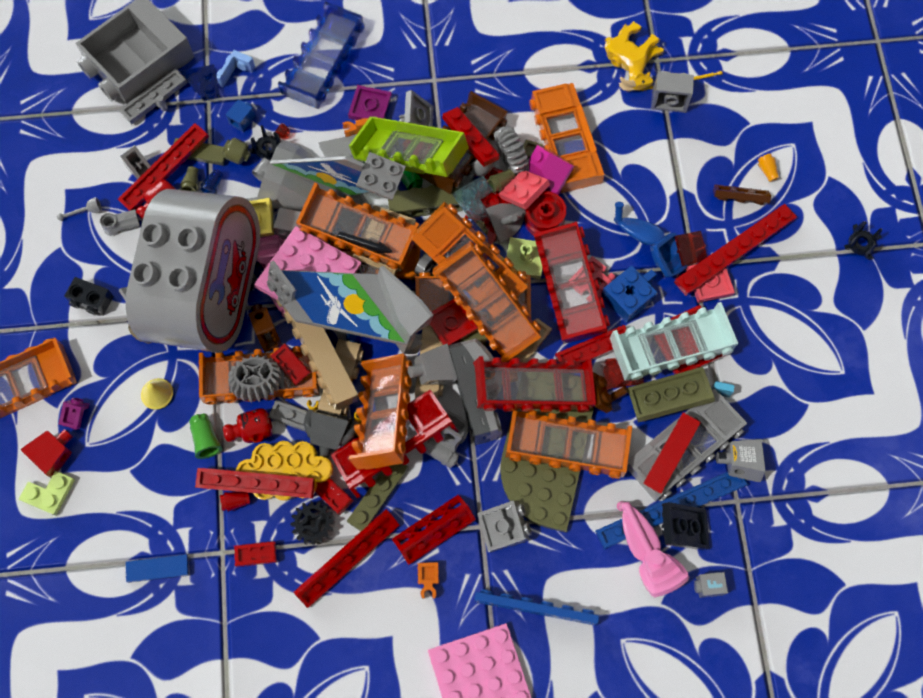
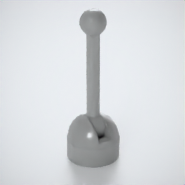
M95 197L87 202L86 207L65 214L60 213L57 215V219L62 221L65 217L86 210L97 213L102 211V206L99 199Z

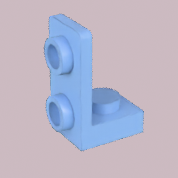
M233 50L231 55H228L222 69H219L217 73L219 85L221 87L225 86L236 67L243 71L253 72L255 69L253 58Z

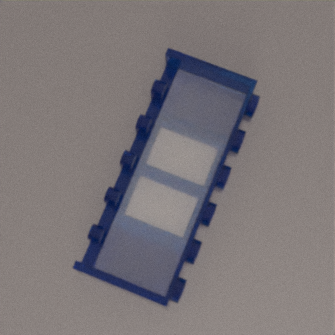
M326 1L323 4L324 15L318 14L316 18V29L310 28L309 30L310 39L308 43L302 42L301 44L302 53L300 57L295 55L293 58L294 67L292 71L286 70L285 83L278 82L281 94L316 109H319L321 103L325 101L326 94L333 87L336 75H339L343 62L347 61L351 48L355 47L357 39L365 27L362 15Z

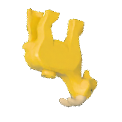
M634 21L628 26L625 24L617 37L605 39V51L608 59L611 60L615 67H621L628 71L629 81L620 77L621 82L619 83L620 88L627 92L641 90L653 84V79L650 77L651 72L644 74L643 71L647 63L654 56L664 53L662 47L656 46V43L660 40L653 34L639 47L629 41L630 35L641 30V26Z

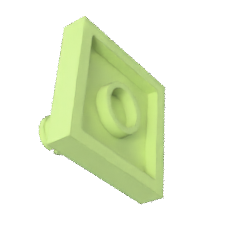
M510 237L507 258L513 262V267L517 271H526V275H531V278L541 279L542 264L536 241Z

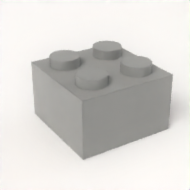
M658 71L652 90L651 109L686 113L693 94L694 75Z

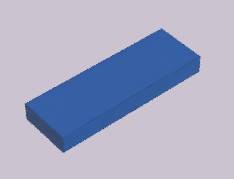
M188 555L126 562L127 583L189 576Z

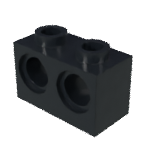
M74 277L64 295L69 301L68 304L76 309L82 307L92 315L100 314L104 316L114 297L108 289ZM96 299H100L99 302L93 304Z

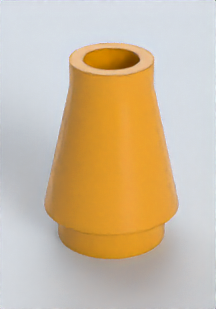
M772 154L764 155L758 159V166L769 182L780 178L776 160Z

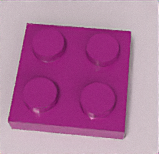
M357 85L348 118L360 120L372 116L385 119L392 92Z

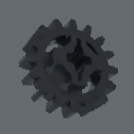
M310 501L309 506L302 503L303 509L296 508L298 514L291 516L295 520V522L290 523L291 527H295L292 533L294 535L299 534L297 536L298 541L304 538L305 545L311 541L312 545L315 546L317 540L322 544L324 536L328 539L330 538L328 531H334L333 527L330 526L335 523L334 519H330L333 513L332 511L327 512L329 509L327 505L321 508L322 504L319 501L316 505H314L313 501ZM315 510V511H319V512H321V513H319V514H314V513H312L311 511ZM305 515L303 522L300 523L302 516ZM312 519L315 521L314 527L310 525V520ZM326 523L325 528L321 532L322 524ZM304 532H311L314 536L305 535Z

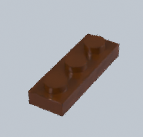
M714 184L713 193L719 200L753 201L759 205L770 203L771 201L769 190Z

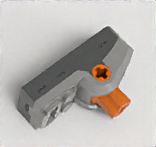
M476 338L449 345V351L458 378L456 383L474 445L497 440L502 435L497 412L484 411V408H477L476 376L473 364L479 356H483L484 361H491L493 356ZM485 371L487 400H493L500 393L503 385L502 371ZM509 372L510 383L518 381L517 372Z

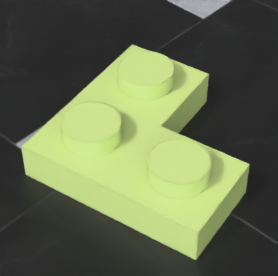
M55 471L46 489L28 482L18 500L56 516L75 479Z

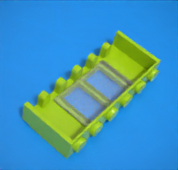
M372 116L369 117L349 144L351 153L356 160L366 161L369 152L406 166L405 171L420 174L428 173L448 177L454 171L469 148L464 132Z

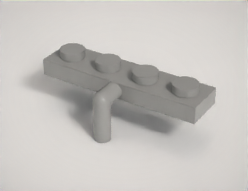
M175 68L119 109V111L131 125L156 106L162 111H167L168 106L165 100L185 86L187 81Z

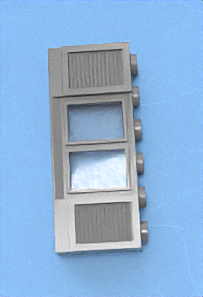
M715 389L712 390L715 402L693 407L685 412L701 423L661 494L644 485L643 482L679 418L628 460L627 470L655 501L660 498L665 500L672 493L670 489L674 486L679 488L687 481L685 477L689 473L693 476L701 469L699 465L702 462H710L716 456L714 454L715 451L718 449L724 450L730 443L728 440L732 437L737 439L745 432L743 427L747 422Z

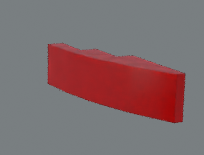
M684 412L681 414L645 478L644 485L660 494L662 493L700 425V421Z

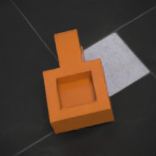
M369 118L355 120L356 124L350 121L343 122V129L349 128L344 130L345 136L349 137L357 134Z

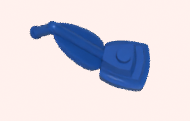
M615 203V223L632 238L643 244L650 245L653 260L656 266L660 267L665 277L677 275L689 265L692 260L691 255L676 233L664 236L663 230L650 222L637 218H622L624 203Z

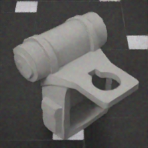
M446 409L445 412L458 432L448 426L440 432L443 437L441 442L437 443L431 437L423 444L426 447V454L441 462L442 465L452 468L456 465L459 454L456 452L457 447L465 441L469 432V423Z

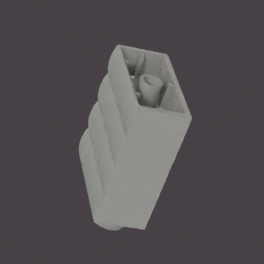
M134 0L75 43L83 56L77 61L81 70L90 79L98 74L102 79L98 86L110 101L120 97L125 104L140 95L176 68L178 70L194 58L187 37L150 0Z

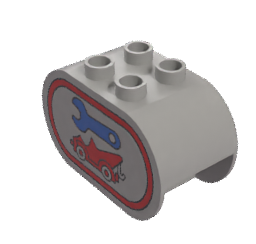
M165 189L151 200L143 217L125 301L128 323L133 333L140 340L214 353L223 352L233 345L242 328L260 245L258 216L254 207L247 199L239 196Z

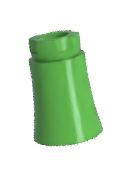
M203 413L192 416L189 423L194 442L195 457L197 459H206L219 454L222 451V446L216 437L208 415Z

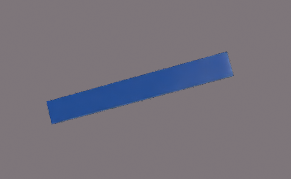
M726 472L639 512L654 528L663 524L662 503L670 502L699 508L748 484L745 479L732 477ZM622 519L595 531L604 550L626 540Z

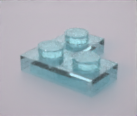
M481 176L455 191L453 196L468 218L481 221L488 216V213L480 199L491 194L493 189L485 177Z

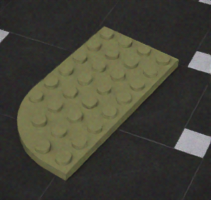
M522 372L515 401H556L553 373ZM561 373L563 401L583 402L581 377ZM594 407L584 413H580L578 410H571L569 412H559V410L555 409L550 412H541V409L534 410L537 411V415L548 416L549 413H554L557 415L556 418L568 420V417L572 416L576 417V421L587 423L588 420L592 419ZM509 425L500 465L501 482L509 502L514 500L522 504L526 511V515L523 517L530 522L544 528L566 533L580 472L570 471L568 467L563 466L561 468L549 467V464L545 463L534 465L525 460L520 462L509 460V458L505 457L510 431ZM545 427L541 456L562 459L567 430ZM573 431L569 461L582 463L588 434Z

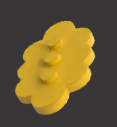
M280 441L275 446L267 443L259 444L252 451V459L243 460L236 467V471L315 478L314 493L317 489V483L330 479L334 470L333 464L329 459L317 456L315 447L309 442L304 441L298 442L295 445L288 441ZM253 493L255 497L262 500H269L274 496L277 499L283 501H287L293 498L289 496Z

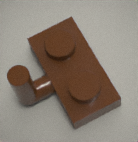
M593 372L596 398L595 407L608 413L613 410L611 402L629 393V391L624 386L612 394L608 393L605 378Z

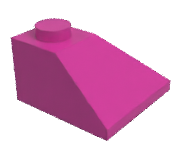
M539 145L536 146L528 162L530 173L548 179L550 186L545 191L555 194L560 193L574 168L566 160Z

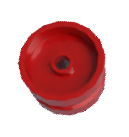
M544 191L526 209L525 226L527 230L533 235L534 233L564 225L566 218L564 200L558 194Z

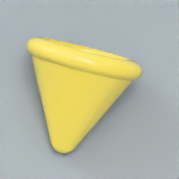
M160 378L147 382L141 391L143 404L147 408L154 410L166 407L173 398L172 385L167 380Z

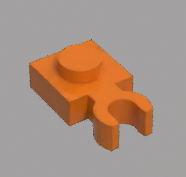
M438 562L418 563V585H424L421 590V598L425 599V592L431 591L432 598L435 599L436 590L433 588V584H439Z

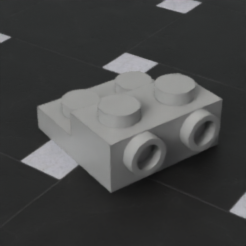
M513 500L477 513L488 552H494L508 546L512 547L530 541L531 528L528 523L525 524L523 518L526 515L524 506L519 504L518 501Z

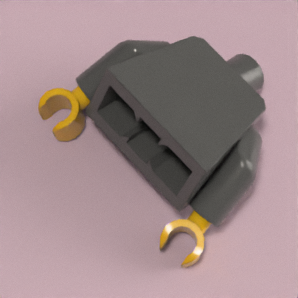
M308 400L307 406L309 410L306 412L303 423L306 434L310 438L311 444L319 446L317 456L329 458L331 449L338 450L355 437L354 425L360 424L361 419L357 418L356 412L354 413V421H352V417L318 409V400L316 405L311 407L312 402Z

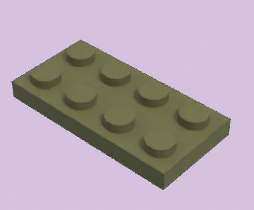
M703 367L628 387L638 423L715 402Z

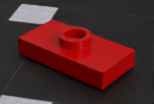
M286 343L271 355V358L277 362L279 367L295 385L311 373Z
M331 478L325 482L317 483L315 492L339 515L354 501Z
M275 541L234 546L236 567L277 563Z

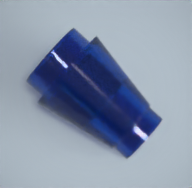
M216 169L213 170L200 184V191L217 194L223 173Z

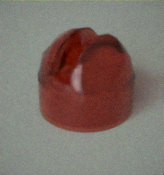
M281 123L275 131L281 139H286L290 135V129L284 123Z

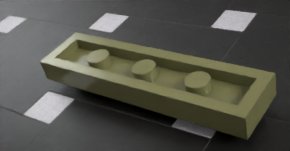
M403 464L391 465L390 468L393 472L390 476H386L381 471L375 480L376 484L369 488L348 518L347 523L360 532L367 527L408 471L409 466Z

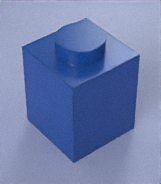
M238 99L226 113L228 123L244 132L256 117L253 106L246 101L243 102Z

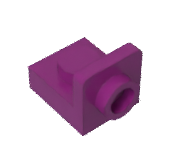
M72 398L63 402L58 424L76 430L80 429L84 410L89 408V404L84 403V400L80 398Z

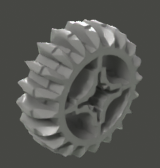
M506 126L495 131L494 140L507 169L512 170L514 175L527 170L529 161L523 144L515 130L511 126Z
M259 354L256 357L250 355L248 359L243 357V360L241 362L236 361V366H231V371L228 372V384L231 392L235 394L237 399L241 398L243 401L249 399L251 403L255 399L260 402L261 398L267 399L268 395H274V391L279 390V385L282 381L279 365L272 358L268 359L266 355L262 358Z

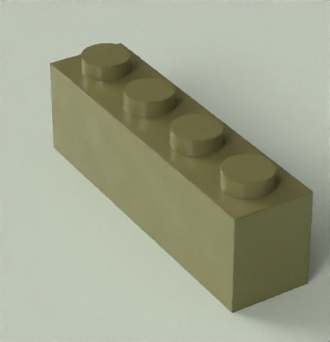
M435 185L420 189L411 188L405 191L396 190L393 200L388 199L389 210L410 218L432 215L444 202L448 205L451 203L458 211H463L460 187L458 189L455 188L451 194Z

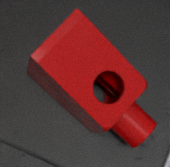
M65 429L57 436L49 431H45L20 450L45 475L52 478L54 472H58L70 457L72 452L65 444L73 436Z

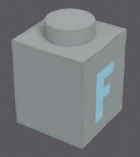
M725 573L697 576L696 581H694L695 592L699 593V598L724 596L727 594Z

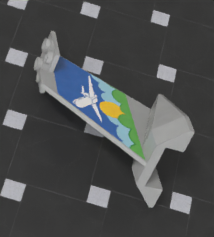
M283 139L276 147L256 200L270 198L272 200V209L284 208L301 211L314 182L319 185L320 189L329 191V189L334 190L338 196L343 198L371 192L393 200L406 166L369 152L365 164L347 156L315 158L301 146Z
M274 260L270 262L267 281L268 288L276 293L280 304L285 307L295 322L395 343L403 354H416L419 352L422 343L417 338L416 333L430 325L433 314L416 294L384 266L379 268L378 274L281 270Z

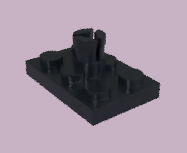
M670 502L662 503V528H664L662 533L665 545L698 550L710 549L706 509Z

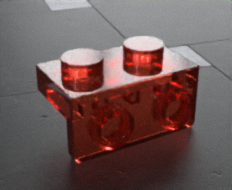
M609 358L605 362L600 363L603 369V377L607 381V389L644 383L643 377L634 381L632 379L625 381L616 358Z

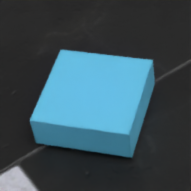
M716 381L711 389H715L724 397H730L734 392V385Z

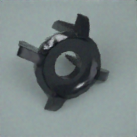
M261 125L263 137L258 138L257 141L252 137V148L249 151L251 154H257L258 157L271 161L281 139L276 132L273 133L274 137L272 135L267 136L266 130ZM266 143L272 144V148L270 150Z
M863 221L858 226L857 224L853 225V233L848 239V244L844 245L846 250L851 249L854 253L863 255L869 260L873 258L871 253L876 247V241L882 238L880 235L882 228L872 235L870 231L863 230L867 224L866 221ZM860 238L866 239L867 245L861 246L858 240Z

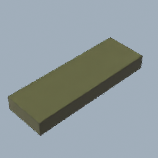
M203 143L188 158L189 160L224 166L226 160L224 157L225 153L222 152L223 146Z

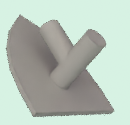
M506 203L486 208L499 243L508 240L517 233L524 221L525 210Z

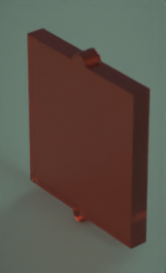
M701 231L675 236L678 248L677 253H679L682 266L699 263L707 258L706 244H704Z

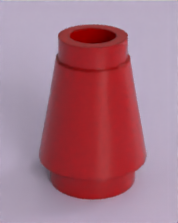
M224 492L223 495H220L222 511L227 510L229 512L250 504L248 493Z

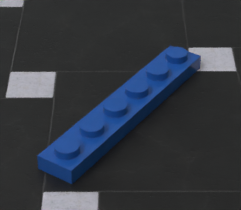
M483 589L475 594L474 603L594 626L598 624L599 615H594L595 611L582 609V612L574 611L572 606L562 605V608L553 607L554 603L541 601V604L533 603V599L521 597V600L513 599V595L501 593V596L492 595V591Z

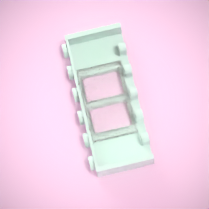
M721 302L717 303L714 309L708 311L706 307H703L693 315L684 312L678 319L671 320L670 317H666L659 324L653 325L652 322H648L643 328L637 330L634 327H629L622 334H618L617 330H615L610 336L612 348L625 381L630 379L633 381L638 380L648 374L656 375L664 369L674 370L682 364L692 365L700 359L710 360L720 354L725 356L734 352V348L738 345Z

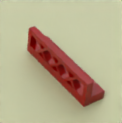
M457 495L392 538V541L401 552L407 564L410 565L476 519L469 506ZM460 503V506H458L455 509H451L453 506ZM438 516H442L439 520H435ZM426 527L423 531L418 532L420 528ZM405 538H409L408 541L400 545L399 542H401Z

